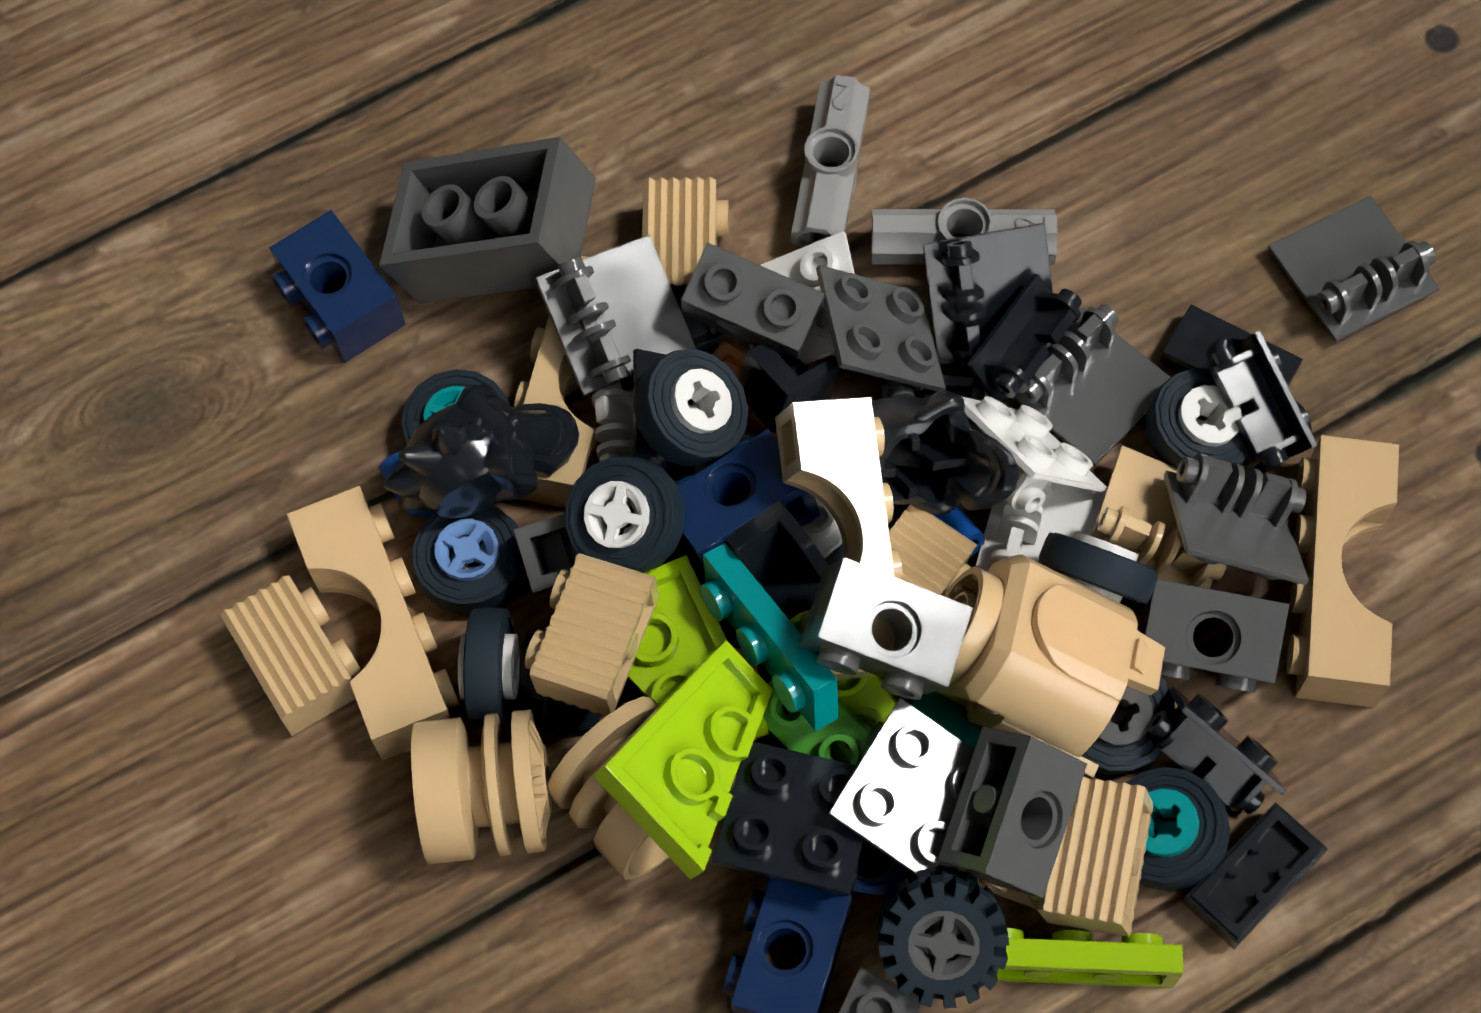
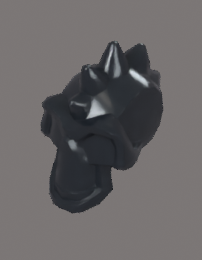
M490 385L466 386L462 390L456 404L432 414L415 429L407 442L406 448L399 453L398 459L403 464L396 468L385 480L384 488L400 495L399 507L403 510L431 511L437 515L449 518L467 517L481 512L499 501L525 497L533 493L538 486V477L535 471L552 475L568 463L578 446L580 436L576 420L569 411L558 405L533 403L511 407L497 395Z
M944 389L939 390L928 399L897 396L872 401L873 415L880 418L885 435L884 451L882 456L879 457L882 483L886 482L890 486L893 504H911L932 514L946 515L954 511L957 506V499L966 510L987 509L1004 501L1014 492L1019 476L1018 464L1014 456L996 439L980 431L971 430L964 412V399L959 394Z

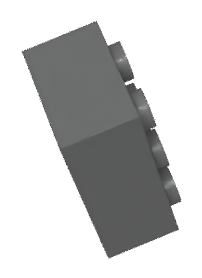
M561 137L404 162L379 266L418 303L538 288L535 277L559 269L558 265L568 260L581 257L596 178Z

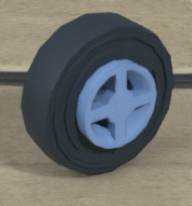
M491 506L481 512L460 518H449L434 513L420 527L412 545V570L423 594L442 610L461 616L470 615L472 609L498 608L503 606L519 590L526 573L514 529L518 528L516 522L496 506ZM472 562L480 564L479 566L467 567L465 570L462 569L465 564Z

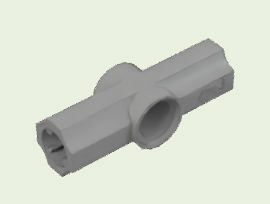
M835 75L828 81H820L811 133L805 143V164L791 231V244L797 245L800 248L839 232H846L852 194L857 186L858 161L871 93L870 88L859 83L856 77ZM825 163H836V164H839L840 166H837V167H826V166H823V164H825Z
M965 197L948 202L942 209H872V264L925 265L923 243L955 238L953 235L956 234L975 235L1045 223L1049 264L1055 265L1058 235L1057 215L1055 214V209H988L976 199Z

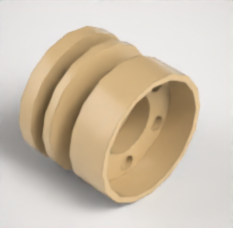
M645 696L625 703L605 716L585 733L563 757L552 773L547 786L550 798L560 809H570L571 821L577 828H590L601 823L593 840L595 847L625 880L636 879L651 872L670 857L592 775L659 707L651 697Z
M531 709L512 712V742H505L498 713L485 715L482 741L479 746L470 745L468 733L461 717L422 721L413 724L411 735L413 796L419 838L428 864L473 860L478 847L479 828L489 826L499 855H511L514 839L513 824L520 823L527 853L545 851L547 845V826L550 813L552 812V799L547 788L550 781V771L546 747L543 745L537 732Z

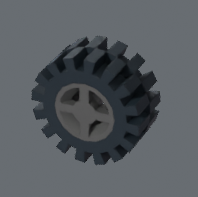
M942 867V874L930 875L929 868L917 871V880L910 883L907 878H904L896 885L897 893L895 896L892 897L888 894L883 903V915L879 917L878 942L884 971L889 980L893 978L897 980L898 991L907 998L912 992L918 994L919 1004L931 1007L933 999L943 1000L944 1009L957 1008L955 998L966 996L970 1004L980 999L979 989L983 985L989 990L994 987L998 982L996 973L998 968L1004 970L1008 960L1006 946H1009V937L1001 905L998 906L995 894L987 885L984 888L979 886L977 877L968 872L962 878L955 876L954 868ZM942 922L941 929L936 930L932 935L928 934V931H932L935 927L940 926Z

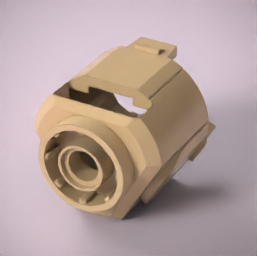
M1018 554L992 564L988 572L979 567L967 569L951 585L945 597L973 607L949 687L938 690L936 693L964 706L967 711L968 722L980 728L988 727L1032 736L1087 763L1084 775L1094 778L1099 765L1082 757V755L1097 740L1110 721L1124 694L1126 686L1148 695L1158 691L1165 647L1137 631V619L1130 608L1024 555Z

